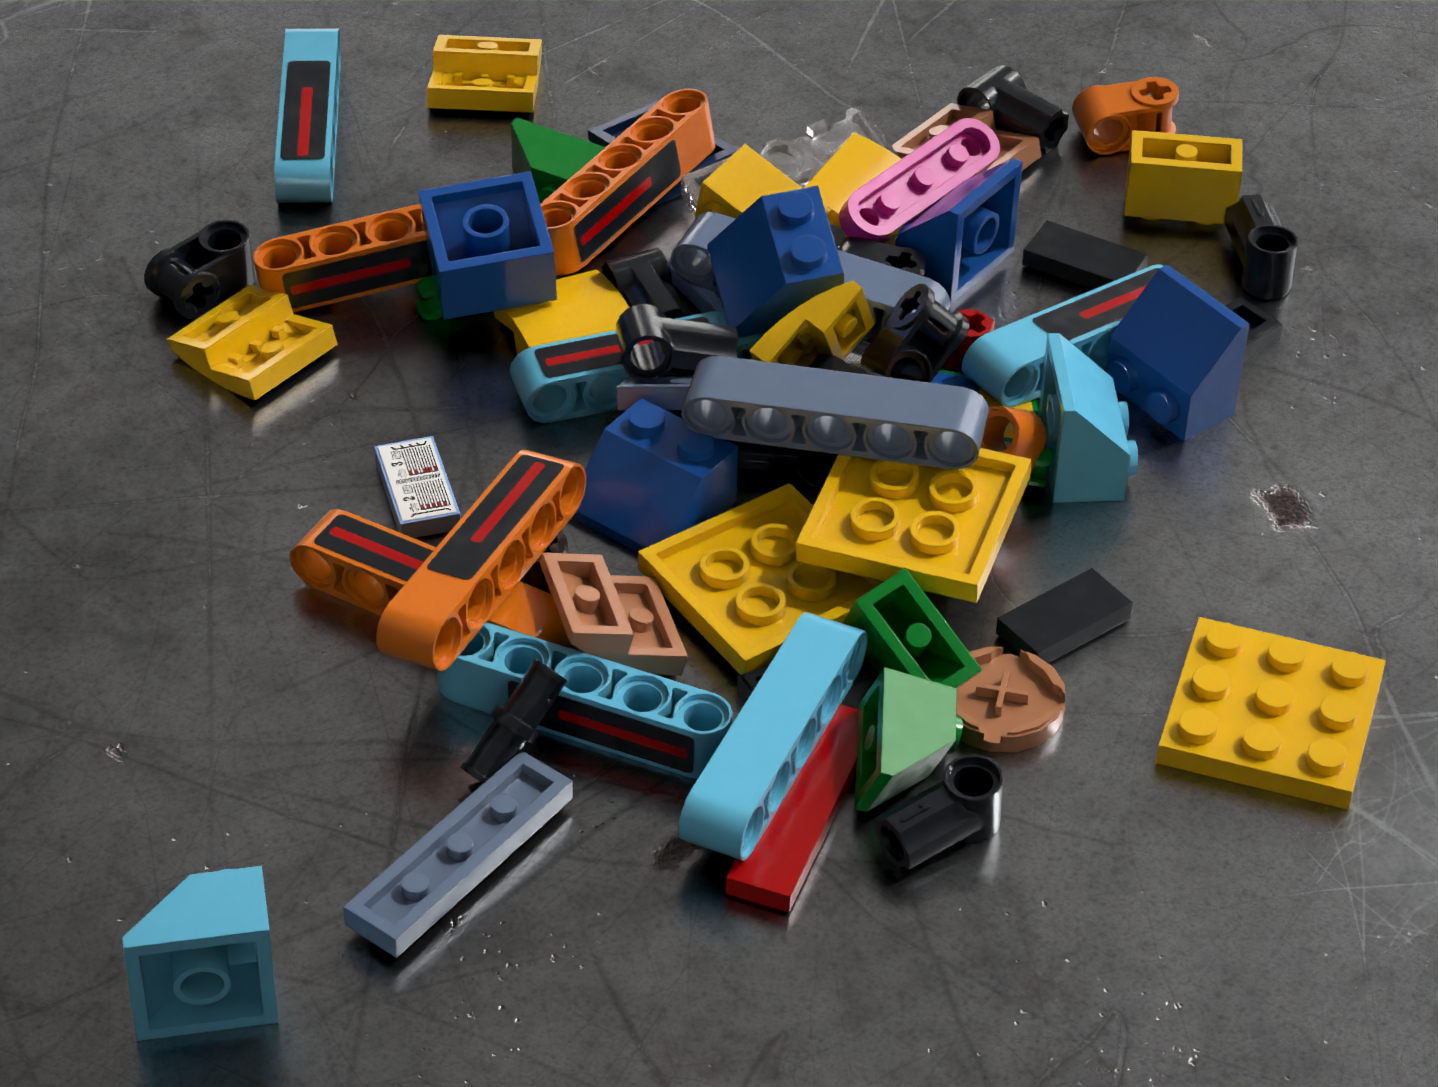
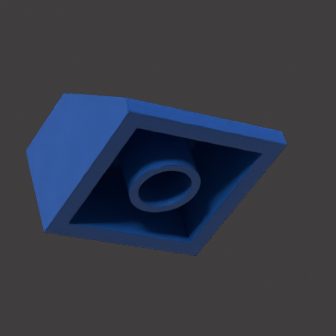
M1012 158L963 181L913 223L906 224L899 232L895 246L910 247L920 251L925 256L927 269L923 276L938 282L946 290L950 297V305L1014 252L1022 161Z
M531 171L418 191L433 280L444 320L557 300L554 249Z
M818 185L761 196L707 244L708 255L727 326L736 327L738 338L766 333L780 319L801 304L820 293L844 284V271Z
M1167 264L1157 270L1110 335L1105 372L1113 378L1115 390L1118 393L1124 395L1150 415L1157 423L1162 424L1181 440L1186 441L1235 414L1250 324Z
M640 398L604 429L585 468L586 488L584 497L572 518L638 552L722 514L736 502L738 446L725 439H717L710 435L695 433L689 429L682 418Z

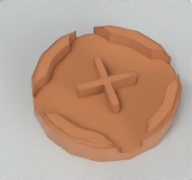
M984 647L969 651L982 668V671L957 689L956 716L961 717L963 721L960 740L967 745L989 752L1017 753L1039 747L1056 734L1064 719L1066 695L1065 684L1054 667L1037 655L1020 650V656L1003 654L1004 647Z

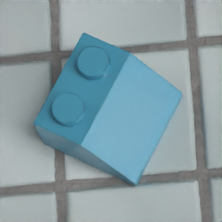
M1047 333L1039 415L1046 427V447L1052 448L1054 452L1051 466H1046L1053 503L1124 501L1128 476H1136L1138 470L1136 441L1127 440L1126 438L1129 430L1126 401L1118 402L1113 378L1060 333Z
M262 866L190 874L122 937L136 1041L279 1023Z

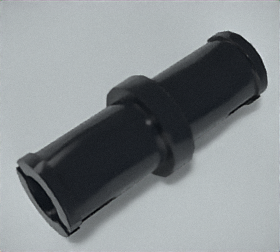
M535 658L504 706L501 708L496 704L490 713L494 721L466 762H463L460 766L462 770L483 784L517 755L527 741L532 745L540 735L535 729L564 686L566 687L569 683L564 677Z

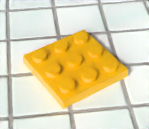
M980 448L977 461L971 466L963 469H945L838 454L796 541V561L880 581H886L906 568L923 591L977 603L1030 479L1031 459Z
M790 483L638 551V570L644 576L656 578L662 595L740 675L769 665L802 613L808 612L843 623L854 602L884 582L796 561V541L813 505Z
M1199 617L1158 745L1156 764L1349 810L1386 660Z

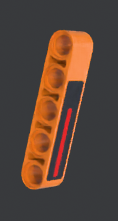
M682 89L664 96L540 204L554 249L556 276L569 275L586 266L715 149V138L708 98L704 92L697 89Z
M420 204L273 238L262 243L253 253L259 286L262 290L268 292L288 294L293 313L415 284L422 278L433 277Z
M529 450L519 451L388 603L381 615L376 633V643L379 652L389 657L437 671H444L450 667L576 513L581 505L586 488V472L584 467L579 463Z
M333 509L329 510L290 551L289 559L297 576L309 586L381 616L388 603L436 547L350 512ZM519 581L487 621V623L564 647H573L569 642L552 594Z

